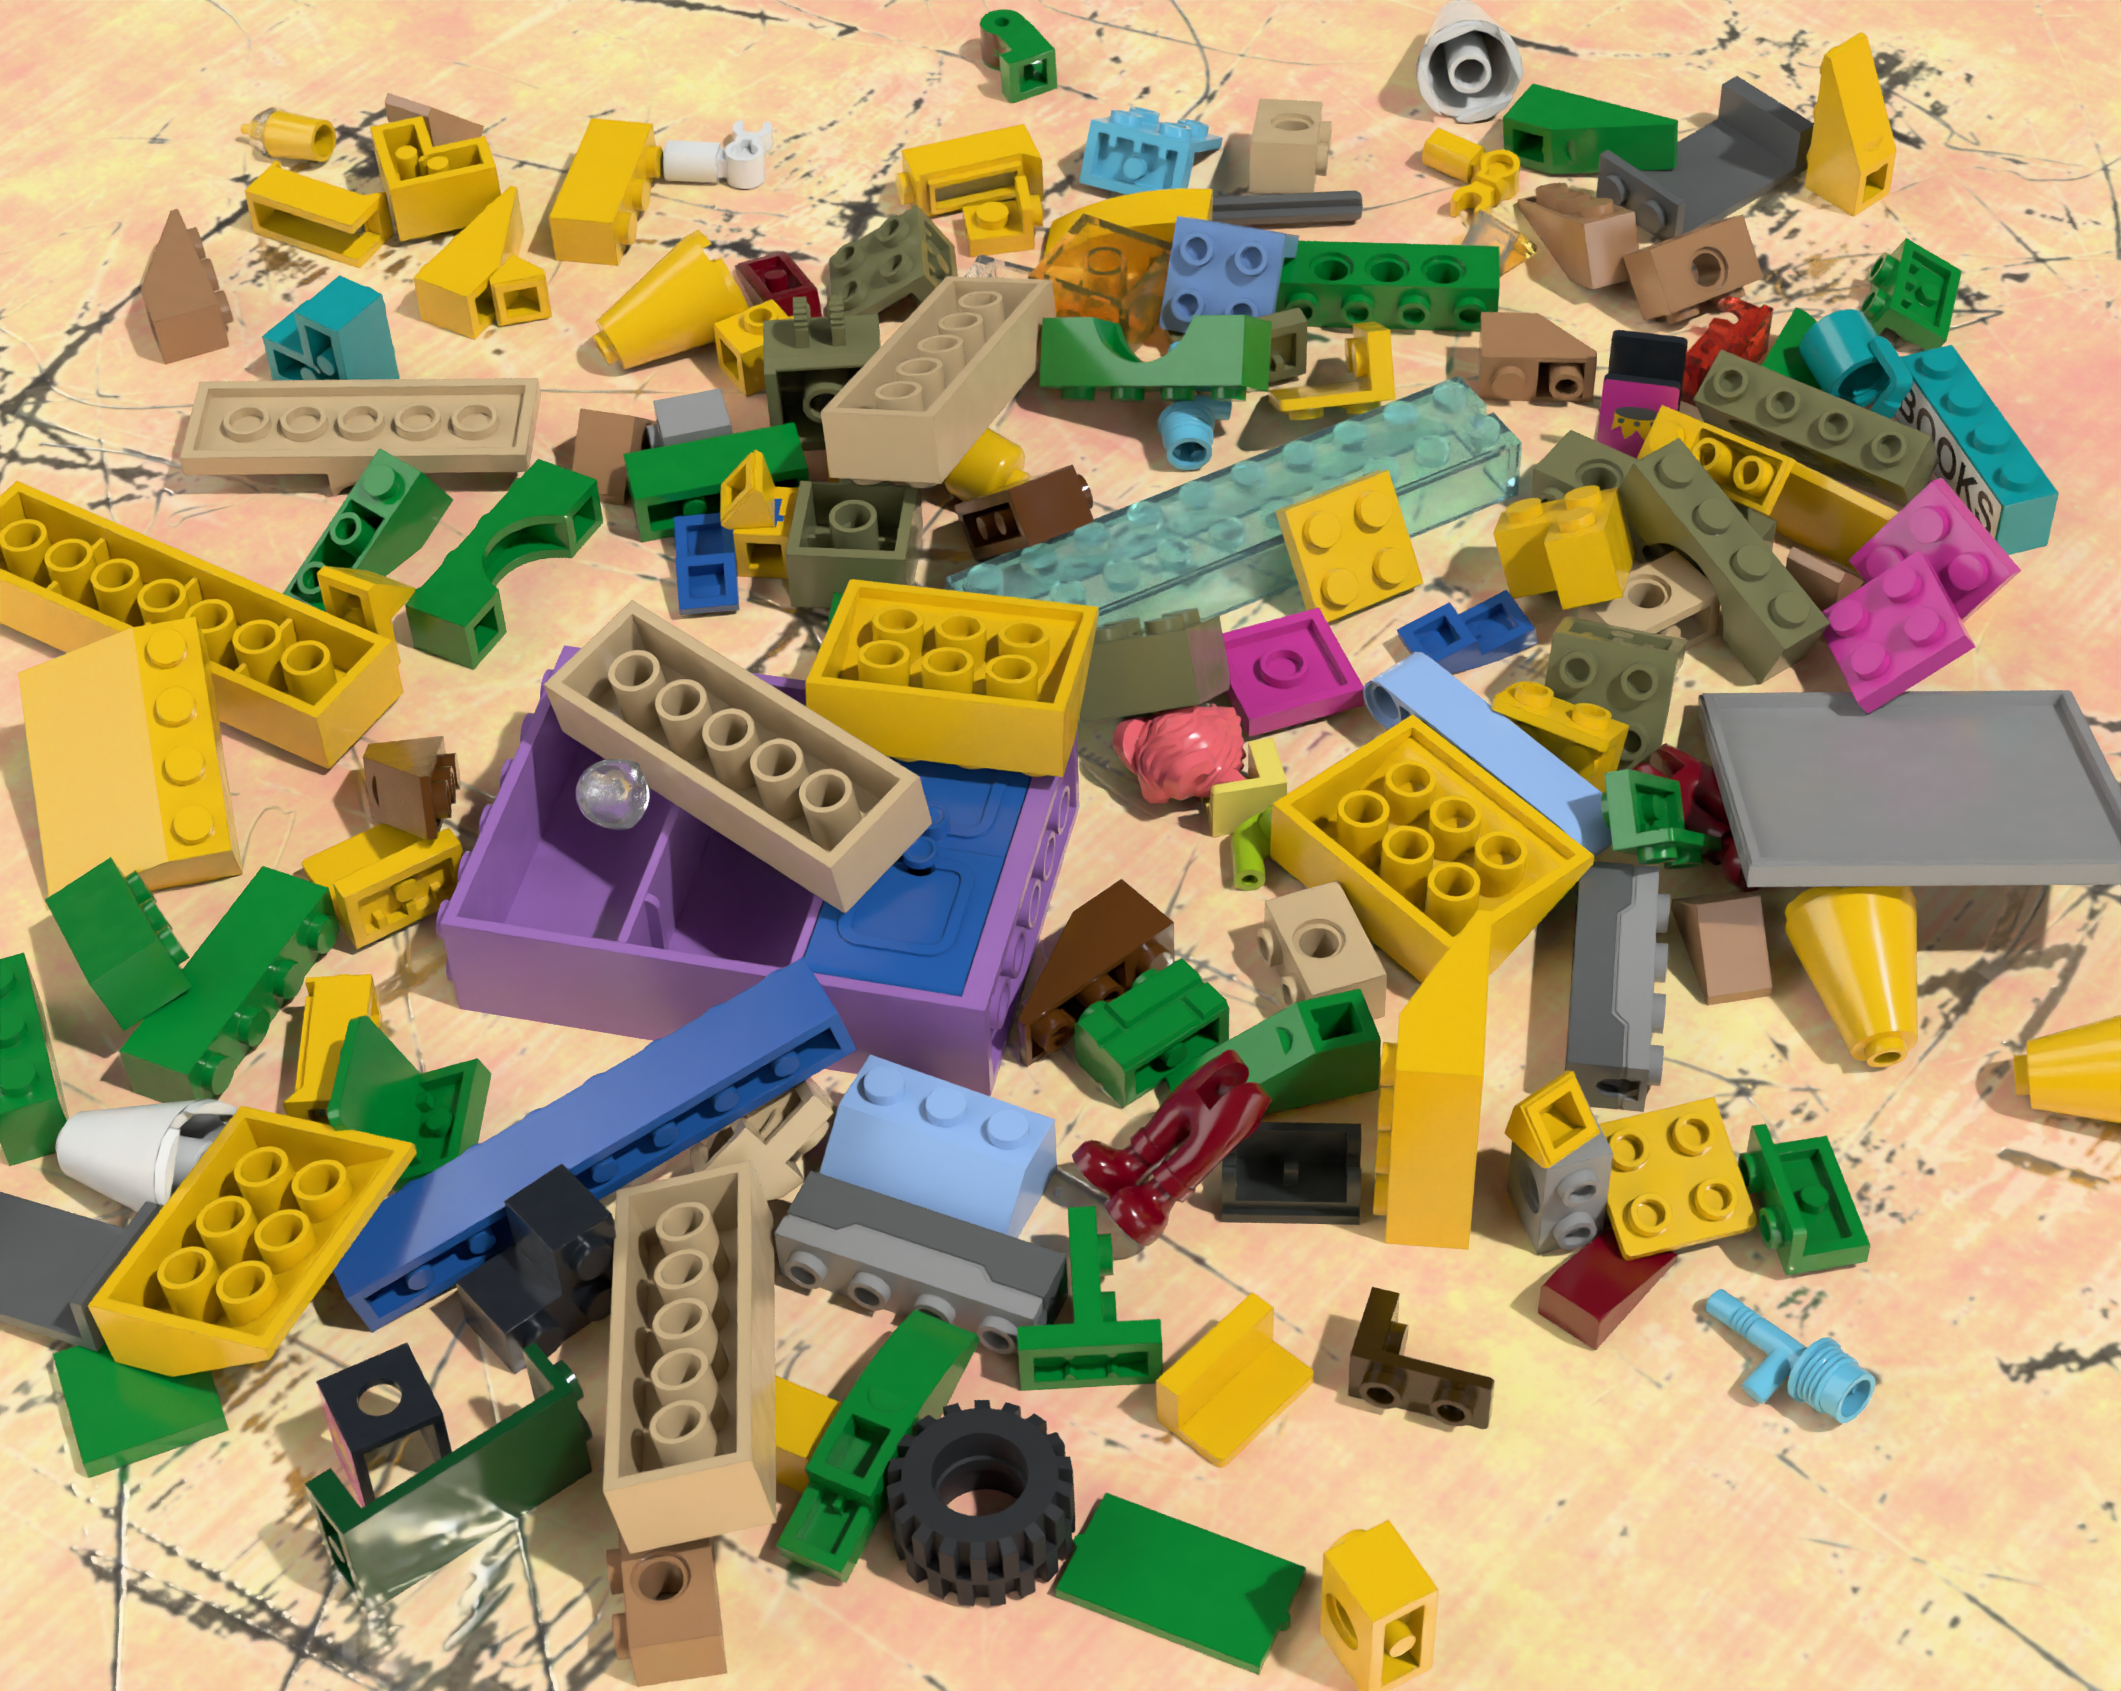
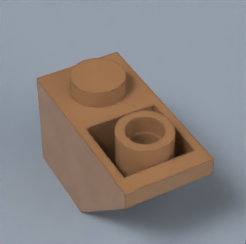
M1481 312L1478 350L1479 400L1593 402L1597 351L1539 313Z

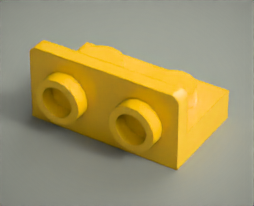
M1515 682L1494 696L1491 706L1492 710L1503 714L1602 793L1606 791L1604 773L1617 771L1630 725L1611 719L1612 714L1607 709L1590 703L1574 705L1553 697V690L1536 682Z

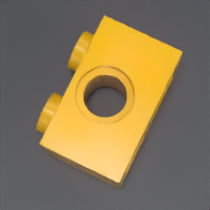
M1389 1519L1366 1531L1363 1529L1349 1531L1339 1537L1329 1550L1323 1552L1320 1633L1360 1691H1390L1432 1669L1439 1589Z

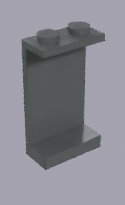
M1735 76L1722 84L1718 119L1678 141V161L1674 169L1640 171L1609 150L1601 153L1596 198H1609L1613 200V204L1635 211V219L1638 226L1661 241L1726 218L1806 170L1808 166L1806 158L1811 146L1814 123L1739 76Z
M0 1192V1322L98 1352L105 1343V1340L88 1308V1304L160 1212L159 1205L146 1201L128 1226L123 1228Z

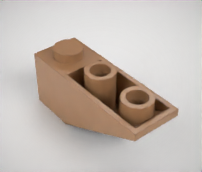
M1562 182L1541 185L1535 188L1536 195L1517 200L1519 210L1570 281L1593 290L1630 280L1623 256L1640 250L1635 211L1615 205L1613 200L1609 198L1598 199L1592 197L1589 191H1575L1568 188L1567 183Z
M179 209L171 210L140 289L150 327L165 365L230 347L224 324L234 322L224 290L217 291L220 290L217 276L210 258L205 259L206 254L197 227L186 228Z

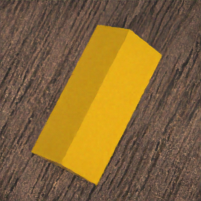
M1796 461L1770 515L1768 516L1756 511L1777 521L1776 532L1856 572L1858 571L1850 563L1849 559L1899 513Z

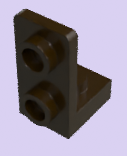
M1372 1287L1350 1353L1348 1396L1363 1399L1367 1403L1382 1409L1399 1408L1431 1416L1450 1426L1461 1427L1467 1425L1479 1429H1487L1492 1415L1494 1379L1403 1356L1409 1325L1398 1322L1400 1293Z

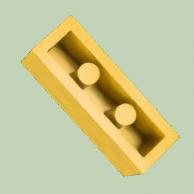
M591 118L549 216L556 260L619 266L626 246L633 245L635 242L637 219L640 211L648 209L652 181L654 178H660L663 170V148L655 143L653 123Z

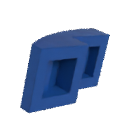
M720 513L674 517L677 556L675 560L680 615L740 610L738 571L733 538L734 529H727L721 526Z
M1507 589L1460 614L1448 602L1397 629L1399 639L1410 654L1422 652L1450 674L1488 665L1539 643L1535 627Z

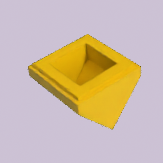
M511 254L489 279L498 327L551 318L552 311L544 269Z
M757 450L751 452L721 484V526L727 529L775 527V485L763 453Z
M1567 1070L1514 1106L1504 1134L1540 1167L1548 1169L1600 1134V1131L1574 1072Z

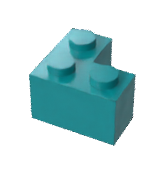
M341 275L337 276L311 299L304 301L262 336L272 379L275 381L400 379L383 295L369 286H363Z

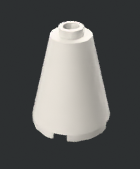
M1452 0L1443 5L1436 14L1418 58L1416 75L1420 94L1433 111L1440 115L1443 113L1456 117V120L1459 122L1470 123L1489 119L1509 105L1519 82L1521 83L1523 68L1517 44L1494 19L1471 0Z
M198 1099L81 1111L70 1117L57 1136L56 1154L58 1163L63 1173L68 1177L136 1212L141 1209L146 1201L158 1204L161 1210L238 1109L219 1100Z

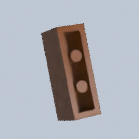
M1073 464L1016 481L954 505L975 561L1028 548L1094 522L1090 511L1093 507V496L1090 487L1082 475H1077Z

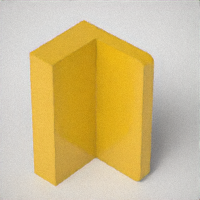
M1251 1292L1156 1380L1157 1422L1218 1468L1227 1466L1313 1383V1370L1273 1340L1274 1307L1254 1292Z

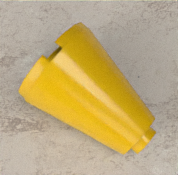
M700 230L686 235L596 320L600 332L593 335L592 338L608 365L618 361L623 369H628L716 341L714 323L749 309L738 284L723 259L720 257L717 260H709L703 251L705 247L712 243Z
M1841 886L1812 887L1802 892L1785 909L1787 922H1784L1785 932L1851 1056L1860 1061H1867V1064L1872 1067H1888L1903 1061L1907 1057V1052L1918 1041L1917 901L1912 887L1852 886L1843 889Z
M2121 1014L2027 1040V1054L2013 1055L2016 1096L2030 1095L2031 1109L2121 1123Z

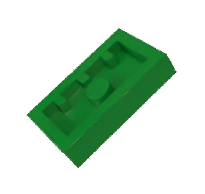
M1905 238L1891 255L1884 252L1873 264L1867 277V281L1872 284L1871 290L1864 300L1860 311L1866 316L1878 336L1887 327L1896 332L1905 341L1915 343L1925 350L1939 348L1948 338L1962 270Z

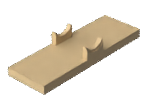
M539 379L199 381L180 454V462L184 475L328 474L334 497H337L342 489L357 483L379 448L422 473L526 472L530 466L541 400Z

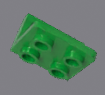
M368 1016L356 1017L348 1022L332 1095L328 1103V1120L335 1131L351 1129L414 1144L417 1154L392 1187L396 1193L407 1183L426 1176L462 1155L469 1147L478 1144L492 1073L478 1058L420 1073Z

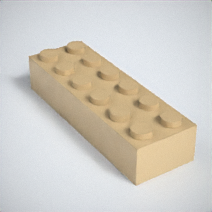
M947 276L821 411L830 478L852 479L854 483L859 485H873L882 481L907 482L909 486L914 488H928L941 484L1040 366L1043 318H1056L1052 280Z
M631 600L544 684L564 733L844 914L932 824L925 794L918 775L634 600Z
M752 1160L616 1190V1238L614 1239L603 1493L630 1554L776 1523L774 1219Z

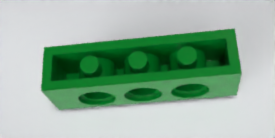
M1298 241L1296 258L1284 257L1275 311L1278 313L1300 307L1308 321L1307 327L1353 328L1352 324L1377 322L1388 329L1480 332L1481 312H1498L1500 246Z

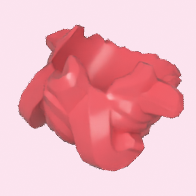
M1212 703L1209 707L1194 705L1162 710L1151 717L1124 719L1118 724L1114 732L1112 742L1114 750L1126 768L1138 777L1141 794L1148 803L1167 804L1170 801L1169 798L1181 801L1192 796L1210 797V788L1213 785L1247 780L1239 773L1245 766L1242 761L1246 757V753L1243 749L1244 739L1241 737V717L1236 715L1234 707H1217L1216 704Z

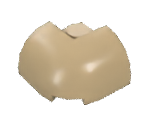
M810 1077L715 1132L709 1138L706 1146L701 1142L695 1144L690 1149L691 1164L695 1172L752 1160L766 1201L784 1197L804 1183L805 1179L796 1162L823 1138L828 1128L834 1123L838 1106Z

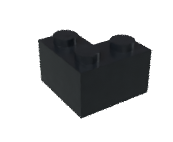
M562 1163L504 1201L514 1244L456 1282L466 1323L514 1375L526 1368L522 1351L524 1348L535 1342L543 1353L549 1357L560 1347L562 1342L591 1322L600 1321L611 1314L614 1239L616 1238L612 1213Z

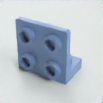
M1177 216L1159 326L1162 329L1186 333L1193 315H1248L1257 318L1275 313L1284 257L1296 258L1299 236Z

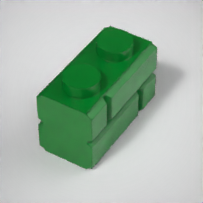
M1183 958L1178 959L1161 971L1155 968L1149 969L1142 973L1134 981L1131 989L1109 1003L1106 1001L1095 1002L1082 1013L1079 1021L1074 1024L1076 1058L1079 1065L1097 1083L1101 1082L1103 1089L1122 1108L1126 1107L1165 1082L1166 1075L1229 1040V1006L1227 1000L1208 982L1204 983L1201 975Z

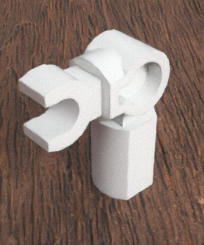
M737 120L732 128L733 142L728 144L725 149L721 148L718 142L667 140L663 154L665 180L718 183L720 178H727L730 186L739 189H752L762 185L766 180V154L773 147V128L771 122H764L763 128L760 131L747 132L744 130V120Z

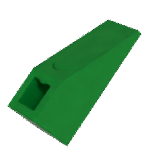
M1532 83L1503 116L1504 150L1516 154L1520 159V166L1549 174L1598 172L1600 154L1606 150L1611 151L1640 171L1674 169L1678 161V120Z
M379 448L283 594L326 612L317 577L318 571L323 566L366 570L386 577L423 547L453 502V499L424 473Z
M1361 988L1295 1002L1166 1075V1084L1171 1094L1183 1080L1206 1062L1227 1049L1235 1050L1249 1068V1077L1246 1082L1259 1083L1272 1099L1264 1115L1378 1090L1381 1038Z

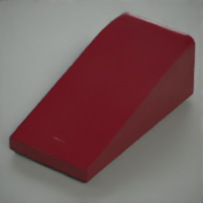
M781 251L735 265L736 274L753 306L773 299L790 317L794 316L793 297H806L807 303L810 305L811 318L822 317L818 289L787 252Z
M1610 1226L1558 1268L1541 1286L1538 1314L1592 1349L1597 1350L1674 1265L1678 1254L1673 1251H1667L1634 1260H1625L1621 1255L1613 1227Z

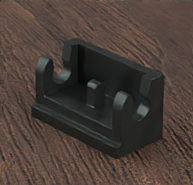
M1261 1122L1256 1131L1248 1138H1245L1222 1161L1221 1222L1360 1225L1361 1124Z

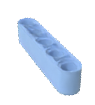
M1414 652L1365 683L1363 694L1367 708L1385 729L1389 730L1413 714L1586 848L1594 857L1612 846L1611 829L1605 824L1601 811V797L1603 793L1503 714L1492 710L1489 703L1422 652Z

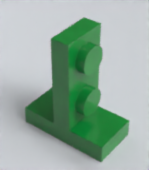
M1096 1206L1068 1207L1074 1323L1017 1326L1021 1391L1156 1384V1380L1163 1375L1161 1319L1117 1321L1115 1291H1101L1100 1276H1113L1111 1233L1097 1234Z

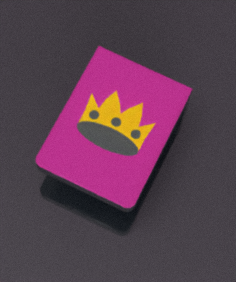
M1627 330L1613 331L1608 373L1604 376L1598 442L1637 459L1661 406L1664 405L1680 412L1688 340L1686 338Z
M407 1342L316 1381L334 1449L362 1507L376 1499L364 1454L420 1430L435 1462L452 1452L443 1412ZM377 1385H390L397 1388L402 1394L399 1405L390 1413L372 1416L364 1413L359 1408V1400L369 1388Z

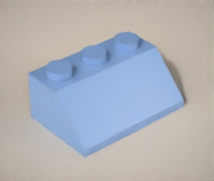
M869 1055L839 1103L819 1173L1018 1238L1057 1171L1055 1119Z

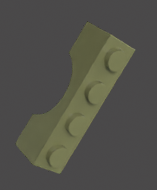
M1678 438L1633 463L1618 489L1626 519L1648 546L1657 543L1673 545L1688 554L1701 567L1710 580L1720 602L1723 614V639L1757 682L1761 685L1804 659L1830 624L1829 620L1682 440Z

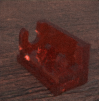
M1736 297L1722 298L1717 307L1724 312L1734 314L1739 320L1736 324H1733L1729 320L1714 317L1709 323L1708 330L1689 349L1686 355L1681 401L1697 407L1693 399L1720 350L1757 364L1768 351L1774 308L1765 304L1758 307Z

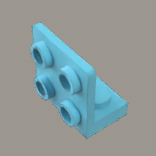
M1129 107V111L1112 109L1110 116L1095 118L1090 121L1079 183L1126 195L1143 191L1188 188L1195 153L1221 148L1223 137L1209 134V125L1203 122L1189 119H1178L1177 123L1160 122V113L1154 110L1140 107Z

